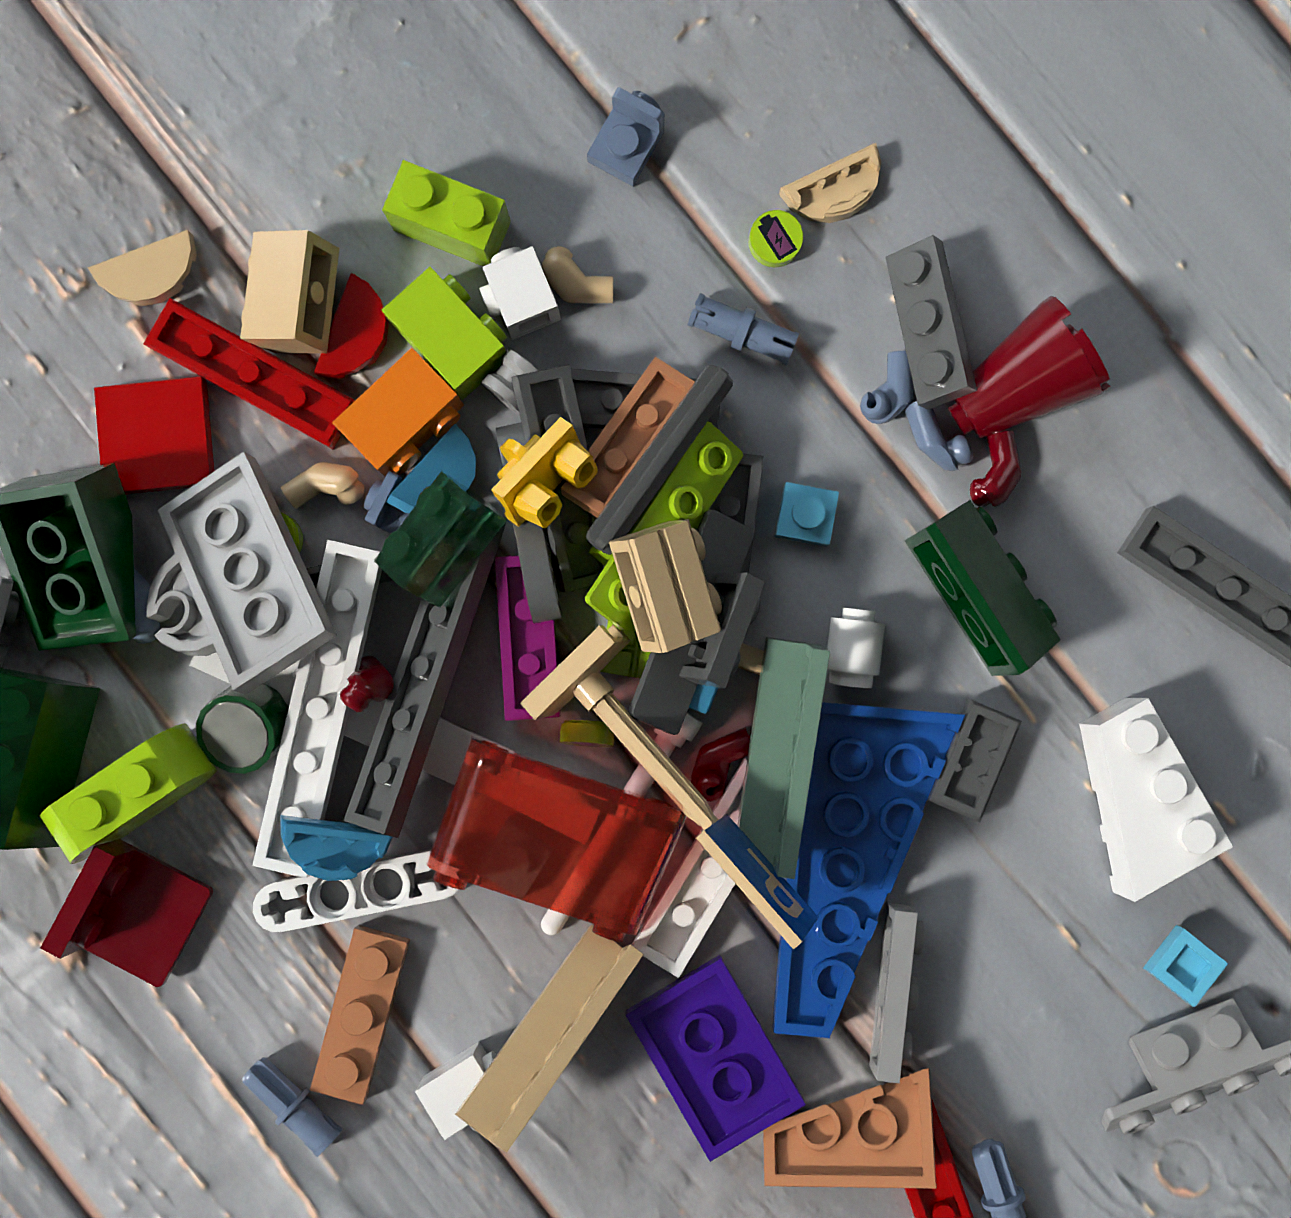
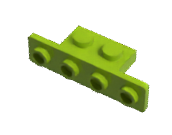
M707 422L627 535L664 522L689 519L691 528L697 529L704 513L710 509L741 461L743 452L711 422ZM593 546L589 553L606 566L585 596V602L618 629L630 631L634 623L613 554L608 555Z

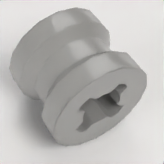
M508 349L502 356V366L496 373L487 374L481 384L501 403L520 416L511 377L539 370L518 353Z

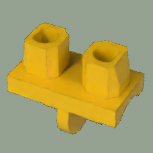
M560 417L541 438L538 435H534L524 446L508 438L500 447V451L508 463L497 473L500 481L491 491L505 508L506 512L504 514L507 519L518 527L525 520H528L542 528H547L560 514L562 503L553 490L563 480H566L577 489L585 487L596 476L598 468L593 456L581 445L573 425Z

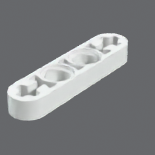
M436 847L377 859L370 868L357 873V877L349 880H338L347 887L349 892L346 906L339 910L326 907L320 898V890L326 880L314 876H309L308 878L299 876L284 878L264 886L256 894L253 902V914L256 922L263 929L270 932H285L442 900L453 896L464 885L467 877V864L464 857L457 850L450 847ZM436 858H442V862L446 867L454 866L456 874L447 880V887H441L438 879H429L417 884L421 891L420 894L413 893L414 875L408 863H416L415 874L431 870L436 865ZM381 869L396 871L403 881L401 893L393 899L383 898L375 891L373 879L375 874ZM302 884L308 885V904L294 907L286 912L285 920H282L279 911L270 912L268 903L276 899L277 891H280L283 900H289L306 894ZM308 905L313 914L312 916L307 915Z

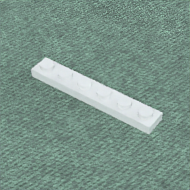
M327 540L316 591L337 636L299 661L252 866L303 878L310 876L290 858L281 838L280 815L318 820L325 819L350 708L341 701L340 692L349 684L347 678L352 673L359 671L386 553Z

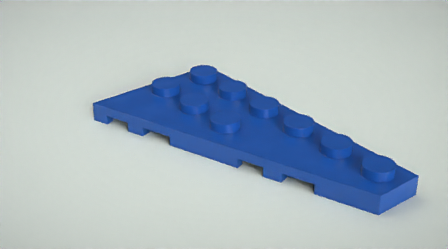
M822 702L795 879L784 878L819 918L803 942L794 950L780 935L772 1024L774 1033L830 1038L856 977L854 973L867 942L871 941L878 924L877 918L887 894L892 891L924 815L922 812L935 780L940 777L946 762L944 760L955 732L958 733L965 715Z

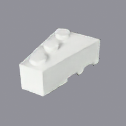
M1124 698L1079 723L1092 791H1096L1102 819V824L1099 826L1102 841L1107 844L1113 874L1109 875L1113 893L1136 902L1233 847L1149 698Z

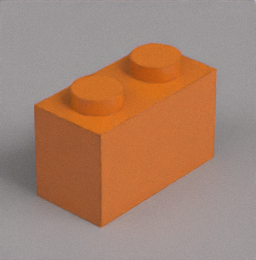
M411 348L339 415L332 424L381 474L386 477L389 471H395L400 475L415 464L421 456L419 448L432 435L439 438L458 422L461 417L458 411L464 404L456 392Z

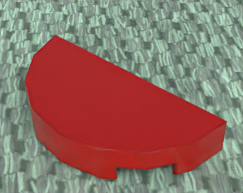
M350 273L330 327L327 353L320 354L314 373L317 376L334 379L345 378V375L356 373L366 365L370 366L375 363L386 345L389 321L382 312L384 304L371 285L353 273Z

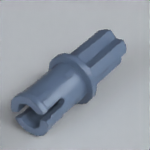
M262 1057L245 1073L242 1079L243 1083L278 1116L274 1122L277 1125L283 1123L288 1129L293 1131L316 1157L324 1152L342 1131V1128L307 1096L310 1092L307 1087L301 1091L268 1058Z
M986 1139L972 1147V1156L984 1191L981 1197L983 1208L986 1211H990L992 1218H1027L1022 1204L1026 1199L1025 1192L1022 1187L1016 1185L1004 1144L993 1139Z

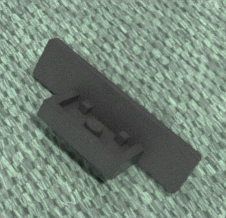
M707 510L704 513L698 532L705 545L706 554L701 563L707 583L715 587L721 600L722 610L717 615L721 631L703 639L692 641L690 644L669 652H651L628 710L631 717L635 720L672 735H677L680 732L697 684L726 688L729 678L736 672L740 663V648L749 625L753 623L759 613V597L765 584L764 581L749 573H740L754 537V531L716 510Z

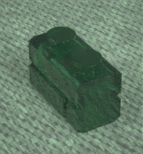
M441 471L433 483L420 493L417 504L399 528L386 538L383 548L374 559V562L404 590L422 597L424 600L440 608L507 519L478 494Z

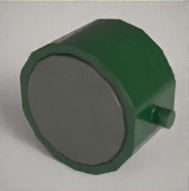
M264 683L246 695L233 691L230 686L201 709L196 721L198 745L213 765L227 772L246 774L258 770L279 751L289 706L276 689Z

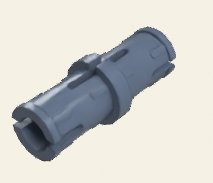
M702 293L699 294L695 302L696 307L691 312L688 326H694L732 342L731 347L739 351L744 346L787 365L800 334L799 332L790 331L755 317L756 311L746 307L743 312L708 298Z

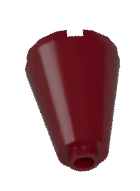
M1050 296L1042 301L973 371L977 391L954 399L956 403L950 406L948 410L964 435L974 430L979 438H983L1096 397L1111 388L1107 383L1110 380L1109 374L1089 337L1082 328L1077 331L1071 324L1065 325L1062 320L1070 316L1071 313L1056 297Z

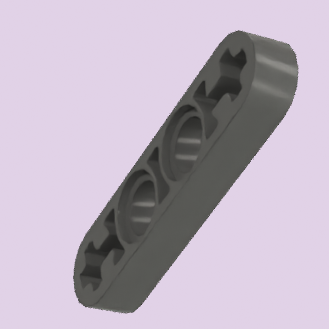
M521 422L496 427L502 468L508 461L501 453L500 447L508 438L517 441L522 446L526 444ZM525 520L520 527L513 523L524 586L533 623L562 618L545 528L528 520Z

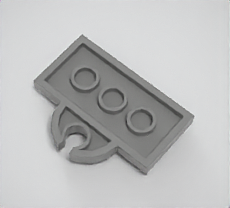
M242 452L157 510L175 554L160 567L150 586L146 606L147 618L161 623L171 618L172 613L179 604L184 603L185 606L183 619L177 626L161 628L154 635L161 643L189 656H209L217 652L232 690L246 695L337 636L256 458L246 452Z

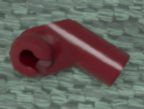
M1004 431L987 436L992 467L987 472L985 478L974 479L970 484V496L975 505L985 507L992 504V506L996 507L1005 503L1020 481L1021 467L1014 431Z
M365 656L361 659L359 671L352 673L347 678L349 684L340 692V699L352 710L363 712L368 708L371 700L381 702L389 697L394 688L392 675L377 658Z
M746 727L709 742L699 749L691 774V783L706 801L712 802L721 798L725 792V782L731 762L748 756L750 736Z

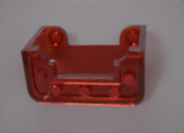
M471 735L426 865L436 871L433 880L440 884L465 890L467 883H471L594 924L593 933L613 941L623 942L626 934L637 935L679 840L687 816L677 805L654 797L645 799L639 793L617 788L526 757L524 754L513 751V754L509 753V750L498 747L495 743Z

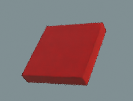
M202 377L94 387L100 465L115 463L125 495L190 488L215 471L207 380Z

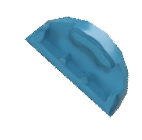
M456 424L449 429L390 494L387 500L388 504L410 514H413L414 511L427 513L438 511L443 513L462 501L475 477L476 456L469 438Z
M280 815L281 838L290 858L306 874L326 881L349 880L357 877V873L370 868L378 858H382L387 853L393 838L355 824Z

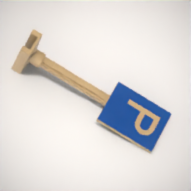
M599 625L520 704L534 720L555 715L574 696L588 712L594 710L683 813L703 828L704 831L696 839L794 950L803 942L819 917L784 878L777 877L774 866L728 814L721 819H718L713 814L708 802L616 699L613 695L615 689L600 674V671L631 640L615 625H612L608 630L603 625Z

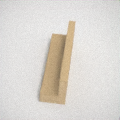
M590 925L456 1111L455 1115L497 1148L507 1153L644 954L631 944L622 948L596 927Z

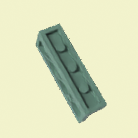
M766 637L737 826L774 866L777 877L795 879L830 651L819 644Z

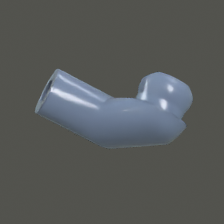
M893 351L887 354V381L872 393L868 391L861 399V412L871 423L883 424L890 422L913 401L914 385L906 351Z

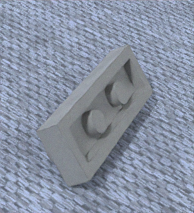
M890 902L886 904L869 1067L877 1081L899 1084L901 1066L908 1067L912 1057L911 1032H906L905 1028L907 1010L914 1011L918 1001V978L911 976L913 954L920 955L924 944V923L917 920L918 913L907 904Z

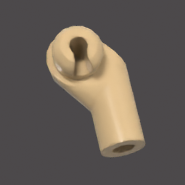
M556 246L547 251L542 262V270L548 284L562 300L568 303H613V276H585L572 260L573 254L565 247Z
M320 462L282 485L281 490L291 505L297 509L321 492L336 495L343 505L353 504L363 496L364 485L357 479L359 474L350 466Z

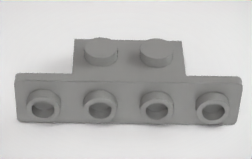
M1234 998L1133 1035L1128 1043L1153 1092L1106 1109L1101 1122L1106 1132L1121 1127L1123 1134L1128 1135L1154 1124L1155 1120L1152 1115L1173 1108L1176 1115L1194 1111L1207 1103L1205 1095L1221 1089H1225L1228 1096L1247 1091L1260 1083L1257 1076L1276 1069L1280 1076L1290 1075L1291 1040L1262 1050Z

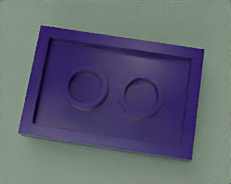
M721 955L716 956L626 1010L625 1016L710 1162L806 1105L803 1096Z

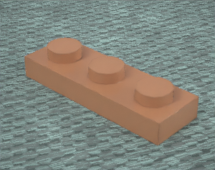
M654 357L588 450L598 468L596 476L585 487L579 489L566 481L561 487L562 495L590 514L598 517L695 381L659 358Z
M361 925L354 928L310 1091L361 1105L367 1100L411 939Z

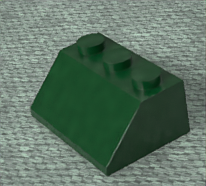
M968 500L904 541L991 676L1020 675L1030 669L1061 640L1054 630V627L1057 626V620L1050 607L1040 598L1035 600L1026 587L1024 581L1027 580V574L1020 561L1010 552L1005 554L995 539L994 535L998 531L991 516L984 508L980 506L975 508L971 500Z
M0 668L1 850L59 847L40 818V815L49 805L75 787L100 691L99 687Z

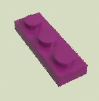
M519 556L495 557L505 721L533 719L520 703L558 666L555 620L533 623ZM561 709L555 715L545 718L561 717Z

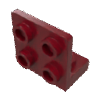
M121 839L96 845L93 847L40 949L61 959L83 948L155 987H160L167 982L213 894V888Z

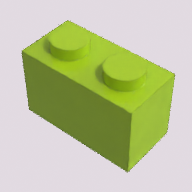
M405 160L400 165L382 208L393 231L481 266L492 263L491 259L499 252L511 223L504 199Z
M429 266L382 309V312L394 328L463 401L481 384L487 374L494 373L502 365V356L506 352L502 342L507 336L487 313L478 318L468 308L466 303L471 297L451 274L442 279Z

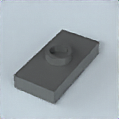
M967 699L961 713L965 717L958 733L955 732L944 759L946 760L939 779L935 780L927 800L981 822L1022 721L972 699Z

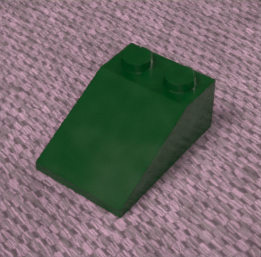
M115 463L25 477L0 488V548L14 581L38 650L127 641L136 636L132 513Z

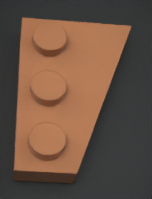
M926 1068L900 1078V1084L889 1082L884 1085H878L861 1091V1093L780 1120L764 1129V1186L936 1189L930 1069Z

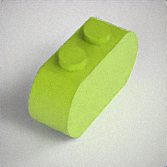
M186 723L179 724L147 739L49 805L41 813L40 818L70 864H75L87 859L94 846L122 839L205 783L217 772V769L198 745L197 739Z

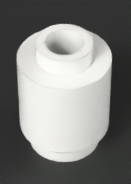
M843 608L842 618L831 617L827 649L830 651L828 683L872 688L873 676L880 673L885 623L875 622L876 611Z

